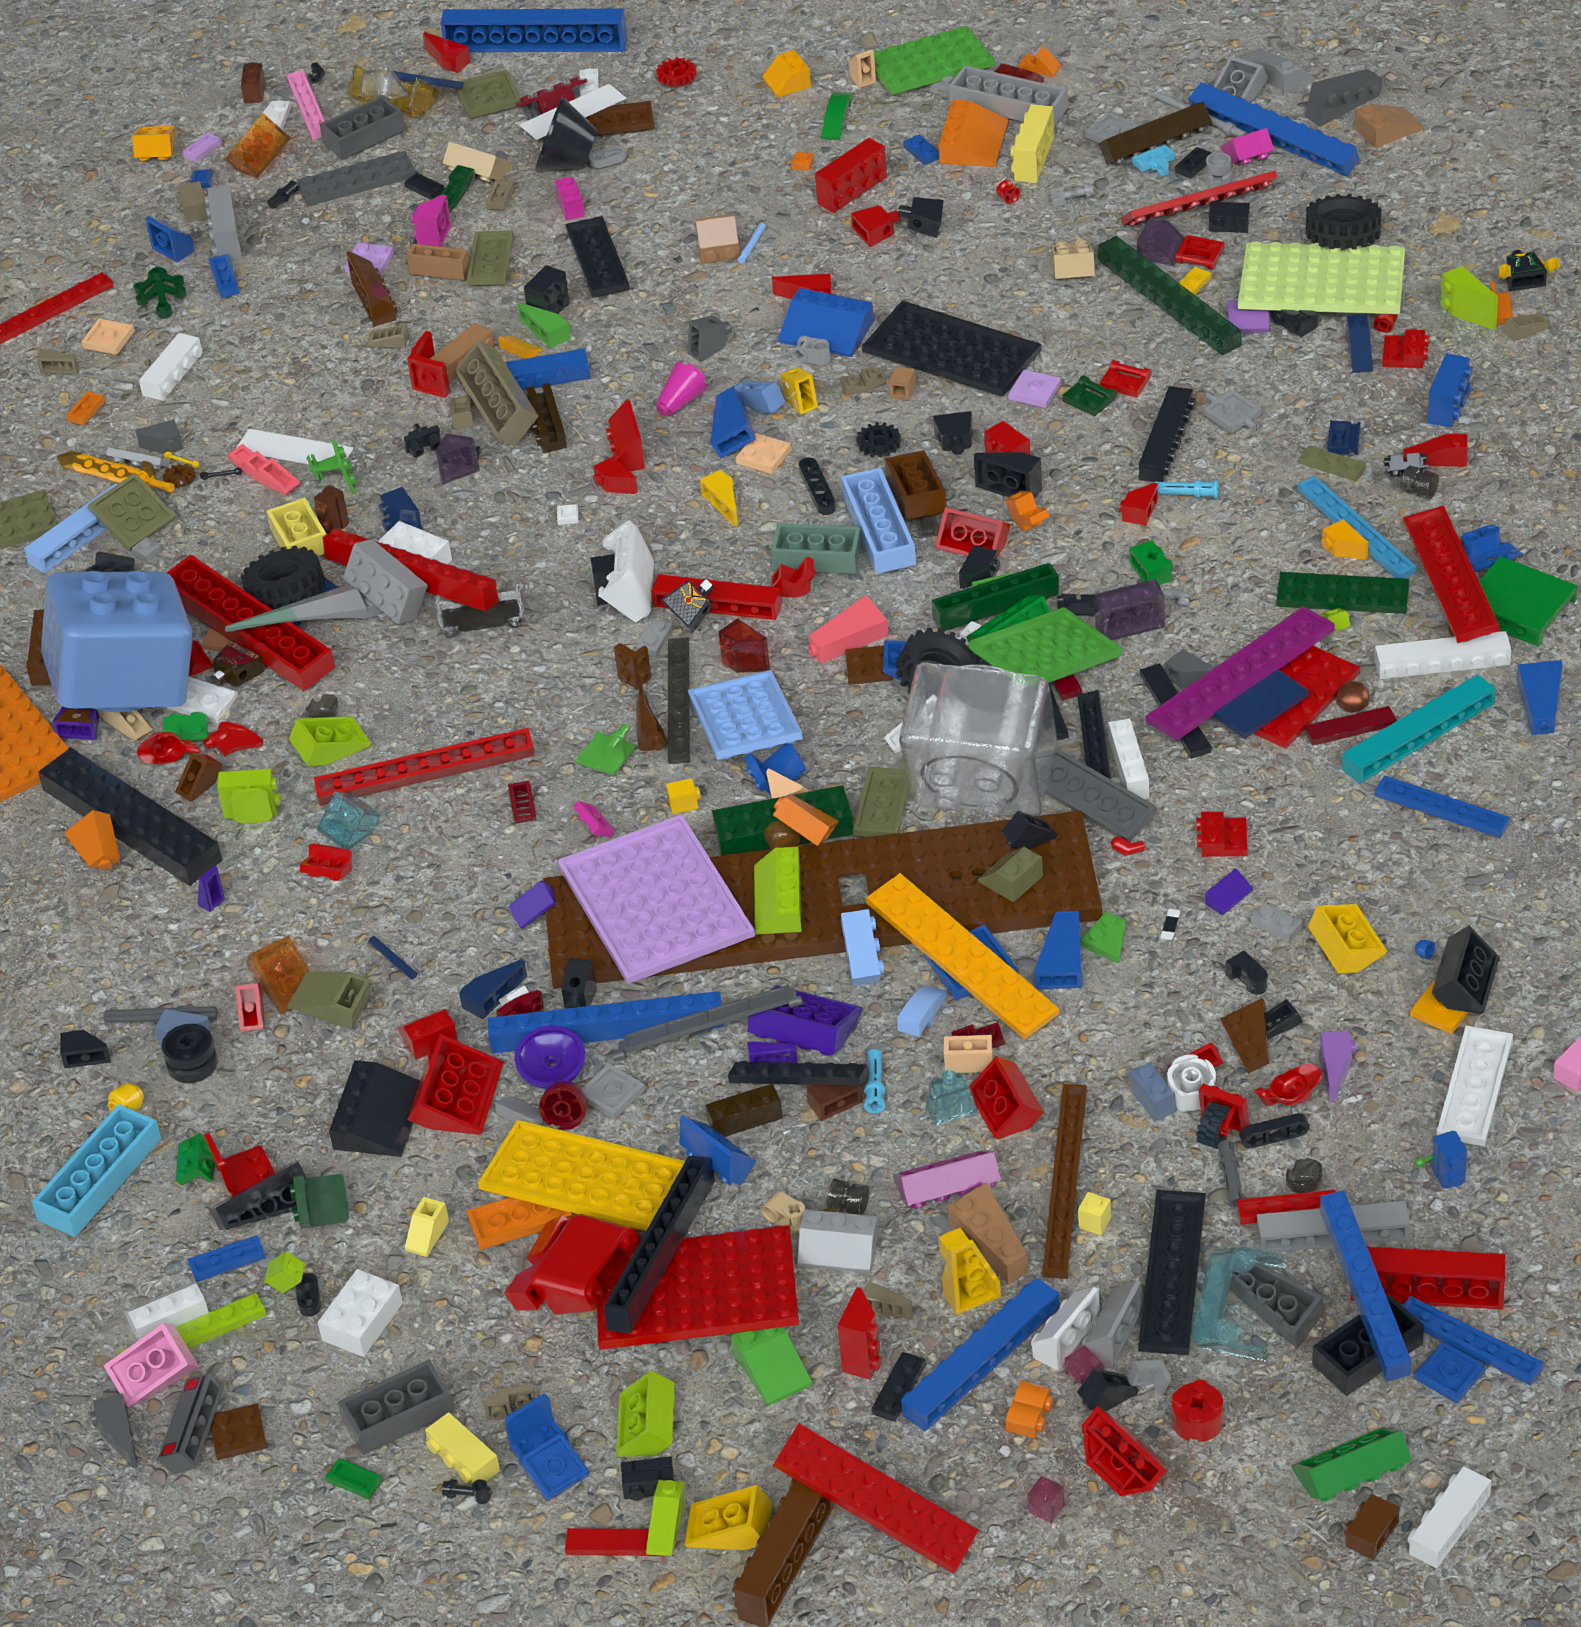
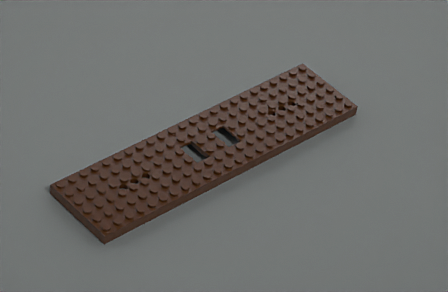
M1082 810L1034 816L1047 821L1058 836L1053 840L1029 849L1042 857L1043 876L1015 902L978 882L980 877L974 876L976 874H984L1008 852L1017 850L1006 842L1007 837L1002 832V829L1010 819L825 842L818 846L815 844L793 846L798 847L800 860L801 932L757 934L749 939L648 977L846 952L841 924V913L869 909L870 917L874 916L876 930L872 931L874 938L879 940L880 948L913 944L867 903L842 905L838 877L864 873L868 895L901 873L968 931L983 925L988 928L991 934L1050 927L1055 912L1079 911V923L1097 921L1103 916L1102 904ZM773 849L709 857L755 931L754 865ZM562 875L543 878V881L553 888L556 904L546 911L553 989L562 988L569 958L592 960L596 984L625 980L565 877ZM953 877H960L961 879H959V880H952L951 878H953Z

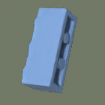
M869 909L841 913V924L852 985L880 982V974L884 973L882 960H878L876 953L880 952L878 938L873 936L872 930H876L874 916L870 917Z

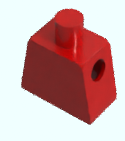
M879 205L851 213L852 229L869 247L894 234V223L900 221L897 210L887 213Z

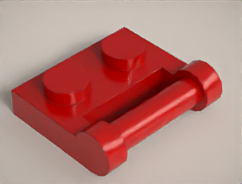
M1187 235L1176 253L1175 262L1206 266L1207 269L1214 270L1216 262L1224 250V242Z
M1112 360L1110 368L1100 381V385L1107 389L1112 388L1117 393L1138 398L1148 383L1152 370L1149 368L1140 369L1121 364L1117 360ZM1118 371H1119V372H1123V373H1127V374H1131V375H1135V376H1130V375L1118 373Z

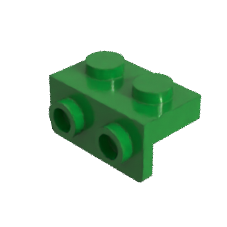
M192 712L191 715L185 716L174 713L170 714L169 717H163L164 732H172L181 740L187 739L193 742H202L204 738L208 737V724L210 720L207 714L203 712Z
M201 1133L178 1144L176 1181L181 1185L199 1176L207 1182L213 1181L214 1161L204 1135Z

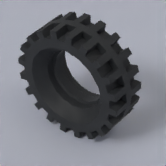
M1336 194L1335 197L1327 195L1325 199L1317 198L1316 203L1310 202L1309 206L1306 207L1305 234H1307V239H1311L1313 244L1319 243L1320 247L1329 246V249L1336 247L1341 248V250H1345V248H1352L1353 250L1357 249V246L1367 247V243L1373 244L1375 239L1378 240L1380 238L1381 207H1378L1377 202L1372 203V199L1368 198L1365 200L1360 195L1352 197V194H1347V196Z
M292 546L291 549L281 547L280 551L274 552V550L269 551L270 554L266 556L260 555L258 556L259 560L251 561L249 563L250 567H245L243 570L244 574L241 575L244 590L272 610L310 598L313 595H319L321 593L320 589L325 587L324 582L326 581L317 554L314 553V550H307V547L304 546L300 549L297 546Z
M927 628L925 633L920 629L916 632L915 636L911 634L896 663V668H898L896 675L897 677H902L901 686H907L909 688L907 693L910 696L913 694L919 697L917 701L921 703L923 700L927 701L935 695L946 707L951 705L954 709L958 707L959 703L962 705L966 704L967 700L973 695L982 677L981 672L983 670V664H978L981 657L974 655L973 651L965 644L966 639L963 637L960 640L957 639L954 632L945 634L944 629L941 628L937 632H933L932 628ZM927 660L939 662L953 673L956 680L950 682L938 679L929 674L921 666L920 662Z

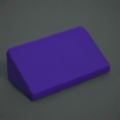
M1234 869L1206 892L1205 905L1224 915L1251 893L1253 887L1237 869Z
M540 881L509 905L510 911L521 929L525 928L556 904L553 888L544 881Z

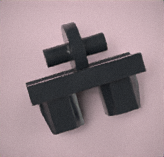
M418 423L414 424V431L409 432L408 436L404 437L406 453L410 452L415 458L424 453L423 447L429 445L430 449L435 451L441 445L438 425L430 428L427 426L420 428Z

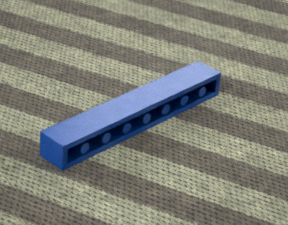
M1345 1190L1320 1196L1321 1216L1385 1381L1388 1382L1410 1376L1411 1358Z
M1037 1277L1030 1284H1026L1020 1293L1013 1299H1009L997 1314L991 1315L986 1324L980 1329L975 1330L964 1344L958 1345L946 1360H942L932 1373L924 1376L912 1391L905 1393L901 1400L902 1416L923 1431L928 1430L1047 1321L1049 1317L1059 1310V1292Z

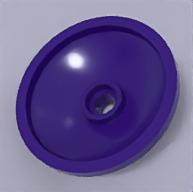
M555 1025L539 1027L529 1032L519 1042L515 1051L516 1069L523 1080L538 1088L547 1089L555 1082H571L583 1069L586 1057L585 1048L579 1036L568 1028Z

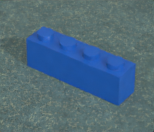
M585 348L506 362L508 369L522 390L533 386L534 388L542 387V384L547 383L557 385L590 379Z

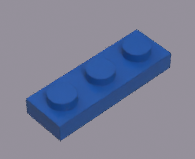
M228 254L209 258L220 297H230L239 294V287Z
M258 1235L194 1256L189 1258L188 1262L195 1282L266 1259Z

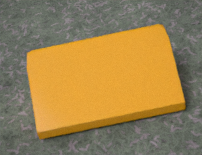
M513 335L498 337L499 348L523 359L536 357L542 352V348Z

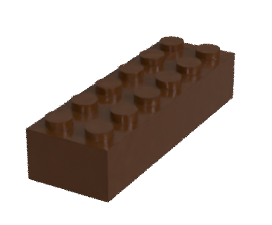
M793 1478L786 1497L783 1496L779 1502L776 1515L771 1516L768 1521L767 1531L764 1536H760L757 1540L754 1554L752 1557L749 1556L747 1558L741 1577H737L733 1584L732 1590L735 1593V1607L737 1608L738 1619L759 1627H768L834 1509L832 1501Z

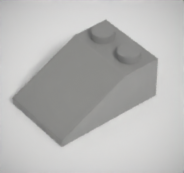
M1230 56L1214 87L1221 91H1227L1235 97H1242L1250 103L1261 92L1268 76L1262 65Z

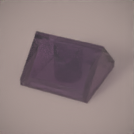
M446 433L435 451L442 485L480 471L474 438Z

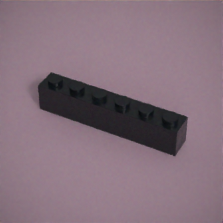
M1168 387L1139 462V480L1164 482L1166 475H1170L1171 462H1175L1176 449H1180L1181 436L1185 435L1186 423L1190 422L1191 410H1194L1196 406V398H1193V389Z

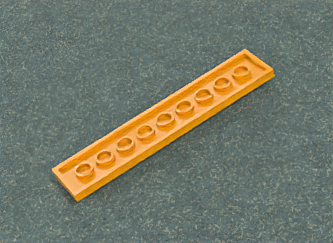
M901 873L866 897V903L1024 1040L1059 1015V1008Z

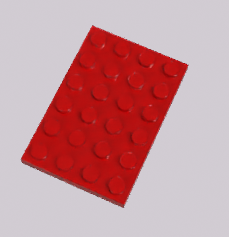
M1316 646L1310 647L1279 669L1309 690V696L1253 734L1287 749L1305 730V725L1311 724L1336 699L1339 688L1344 683L1353 681L1360 674V667Z

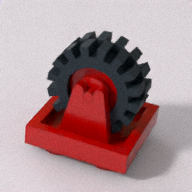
M1204 1083L1199 1089L1201 1117L1199 1119L1200 1125L1197 1128L1199 1131L1196 1133V1136H1198L1197 1141L1218 1149L1219 1142L1225 1140V1137L1228 1136L1232 1129L1240 1132L1242 1128L1249 1125L1247 1099L1239 1094L1223 1091L1217 1086H1209Z

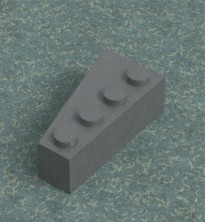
M1365 69L1313 82L1305 117L1321 127L1378 97L1383 78L1371 70Z
M1238 1251L1224 1269L1226 1286L1296 1349H1298L1324 1313L1323 1296Z

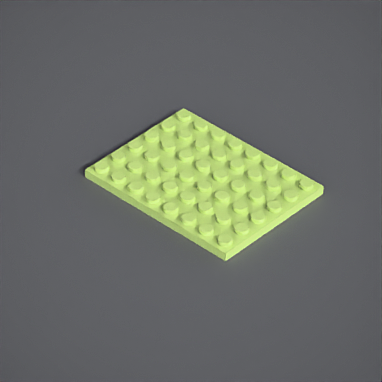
M1257 241L1246 243L1238 309L1400 314L1405 247L1371 245L1364 248L1357 246V249L1353 250L1352 248L1341 250V248L1336 247L1334 249H1329V246L1320 247L1318 243L1281 244L1279 242L1260 243Z

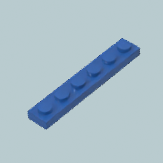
M1385 775L1375 788L1376 797L1501 838L1510 824L1509 816Z
M1412 1296L1403 1304L1404 1308L1424 1324V1333L1442 1342L1444 1341L1456 1349L1530 1386L1544 1368L1543 1361Z

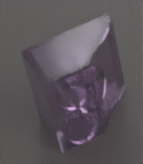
M1150 217L1137 239V259L1175 266L1176 253L1185 237L1169 221Z

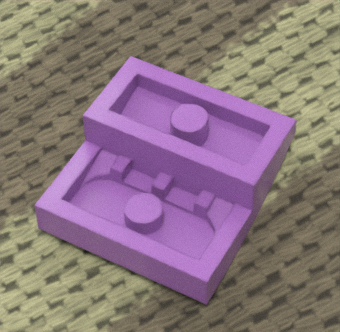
M1228 300L1229 333H1269V310L1238 309V300Z

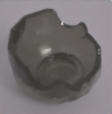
M324 694L318 702L312 699L309 706L305 708L306 716L308 718L337 717L338 698L334 695Z
M1314 1159L1296 1160L1294 1168L1292 1170L1288 1168L1286 1172V1184L1296 1193L1314 1192L1323 1182L1322 1164Z

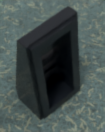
M1287 999L1265 1013L1267 1024L1270 1022L1273 1024L1271 1027L1268 1025L1266 1027L1267 1039L1303 1023L1299 1013Z

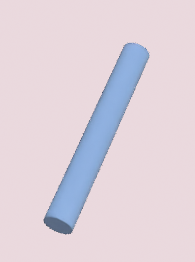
M759 223L738 257L739 263H745L766 228L764 223Z

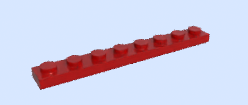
M101 272L0 323V344L114 287L113 281Z

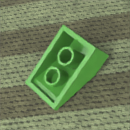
M784 1327L739 1332L731 1335L733 1355L767 1406L812 1386V1381Z

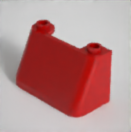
M585 1214L573 1215L533 1270L531 1285L555 1315L594 1311L603 1296L602 1287L596 1280V1277L618 1246L624 1252H633L642 1238L633 1228Z

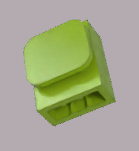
M271 768L219 772L217 789L224 819L234 818L242 824L262 823L270 821L273 815H277L278 806H281V794L276 791L278 790L277 777H273Z

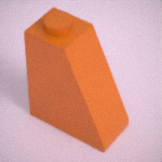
M791 794L784 798L781 796L774 805L776 811L773 816L817 846L828 839L839 822Z
M92 810L65 831L66 837L88 866L100 870H108L120 860L110 814Z

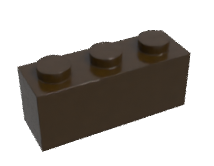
M773 1083L705 1104L707 1124L724 1137L783 1119L781 1100Z

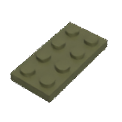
M513 230L475 231L467 275L468 285H506L514 240Z
M868 767L853 827V836L873 837L900 832L913 778L912 770Z

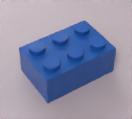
M1445 354L1429 390L1428 423L1452 428L1455 420H1459L1461 407L1465 406L1466 395L1470 394L1472 383L1469 382V379L1472 376L1473 367L1470 366L1469 357Z

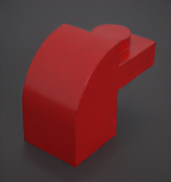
M806 556L796 570L780 564L771 576L770 587L781 588V594L786 598L806 595L810 591L811 580L815 574L814 559Z

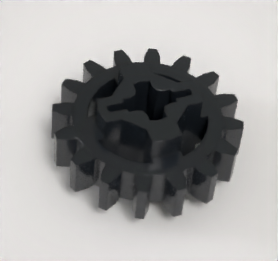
M876 422L874 426L868 424V428L862 427L861 432H857V447L860 452H864L865 456L871 454V458L875 457V455L882 458L883 454L890 456V452L896 453V448H900L901 434L898 428L894 429L893 424L889 426L886 425V422L882 425Z

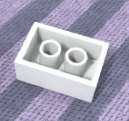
M401 521L396 523L378 541L379 543L389 544L392 547L420 554L423 557L435 559L445 564L452 560L448 540Z
M357 1269L318 1321L322 1341L364 1357L403 1304L399 1285Z

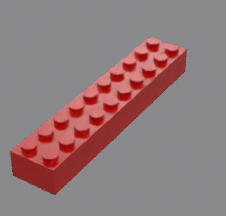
M190 554L166 572L174 579L186 611L228 640H233L262 655L263 664L302 691H306L335 668L331 649L291 622L225 632V627L272 611V609Z

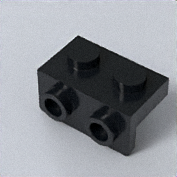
M98 551L95 557V564L85 569V572H131L135 568V559Z

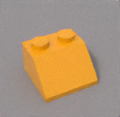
M795 50L777 55L762 75V79L777 98L811 87L810 68Z

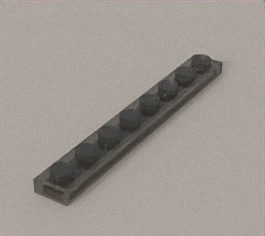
M689 637L668 639V764L690 763Z

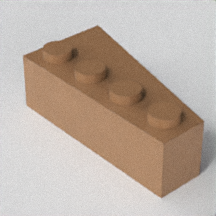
M987 1182L947 1206L949 1226L953 1230L961 1228L967 1238L974 1241L990 1267L1008 1285L1028 1273L1027 1253Z

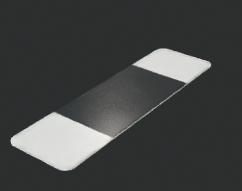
M1168 909L1161 939H1173L1180 910Z

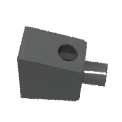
M707 316L689 321L688 354L702 362L722 350L725 346V335L732 332L731 325L715 316Z

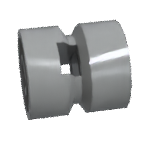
M1215 152L1207 156V185L1214 188L1231 183V157L1222 152Z

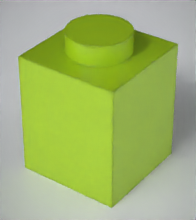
M286 1251L268 1262L264 1282L283 1294L301 1283L306 1263Z

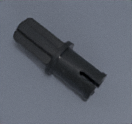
M292 180L283 188H279L277 193L267 201L269 207L274 209L284 201L287 202L289 197L299 190L298 184Z

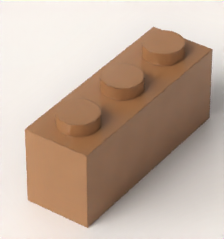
M412 244L406 255L409 274L465 280L468 274L470 262L468 250Z

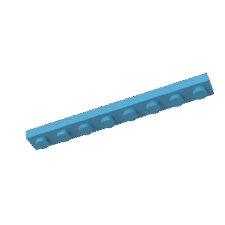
M1316 476L1298 483V491L1330 520L1336 523L1344 519L1369 542L1368 554L1395 578H1407L1417 573V566Z

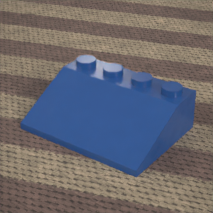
M799 288L791 300L778 342L797 346V341L801 336L825 339L829 343L830 353L852 357L874 322L873 303Z

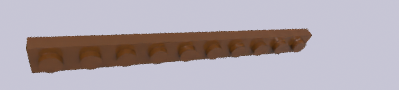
M1063 1084L1042 1271L1043 1278L1068 1279L1087 1085Z

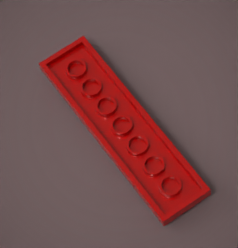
M1276 171L1135 209L1121 217L1123 225L1129 224L1132 227L1141 224L1146 219L1149 222L1159 219L1164 214L1167 217L1177 214L1182 209L1185 212L1194 209L1200 204L1207 206L1218 199L1225 201L1236 194L1242 196L1254 189L1255 191H1260L1272 185V181L1277 178Z
M800 1423L795 1427L773 1464V1467L953 1574L979 1531Z

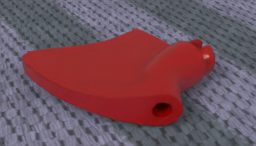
M220 722L218 729L203 739V744L206 749L216 748L226 757L238 750L263 746V740L255 732L242 725L232 722Z

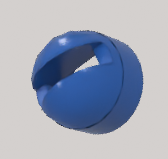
M1425 939L1418 941L1415 945L1416 954L1424 959L1432 957L1435 943Z

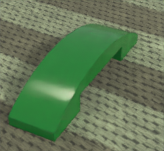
M833 92L825 112L822 139H841L844 129V118L848 107H851L854 97L853 92Z

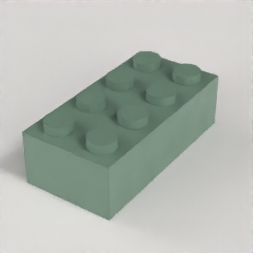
M777 523L771 548L773 570H777L780 564L796 570L807 556L814 559L815 572L856 574L862 548L861 527Z

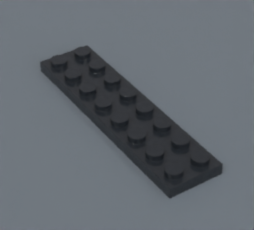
M1156 1190L1138 1352L1189 1355L1206 1193Z

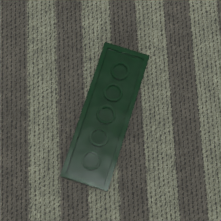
M1280 572L1276 607L1302 608L1304 606L1308 609L1333 610L1341 608L1345 611L1406 614L1409 579Z

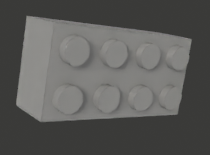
M230 185L207 188L208 196H204L214 257L228 254L230 262L242 260V253Z
M373 539L354 544L343 577L344 580L354 588H357L362 595L397 624L417 619L428 586Z

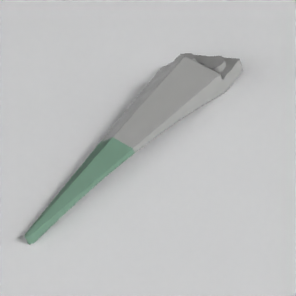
M345 585L225 627V632L300 620L370 618L384 612L362 595L357 588Z

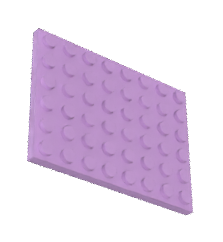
M682 814L557 860L560 871L627 984L755 936L754 928Z

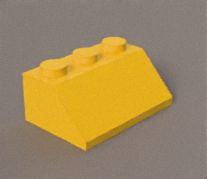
M1357 904L1321 905L1316 907L1308 928L1338 974L1358 973L1386 954L1387 949Z

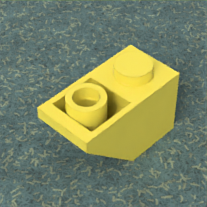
M427 1197L422 1198L412 1215L405 1251L428 1257L449 1223L444 1202Z

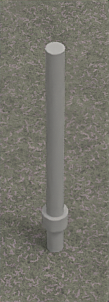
M1157 92L1156 99L1180 110L1189 107V105L1162 92ZM1209 115L1212 121L1210 124L1223 129L1224 133L1238 137L1247 134V132L1237 128L1235 124L1231 122L1226 123Z

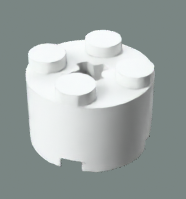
M1184 1055L1175 1059L1168 1069L1167 1084L1175 1092V1107L1181 1112L1200 1110L1199 1089L1204 1083L1209 1086H1215V1069L1206 1059L1204 1061L1196 1055Z

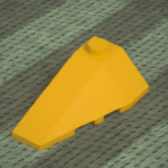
M972 1239L949 1248L942 1276L943 1295L956 1315L1001 1297L1000 1280Z

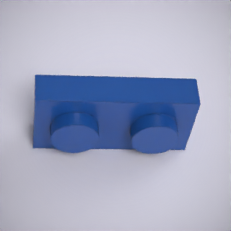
M920 134L904 141V148L922 164L927 165L939 159V151Z

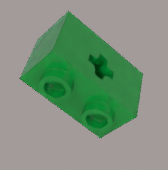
M1153 540L1129 548L1130 565L1149 589L1172 581L1173 564L1170 559L1164 556L1161 547H1157Z

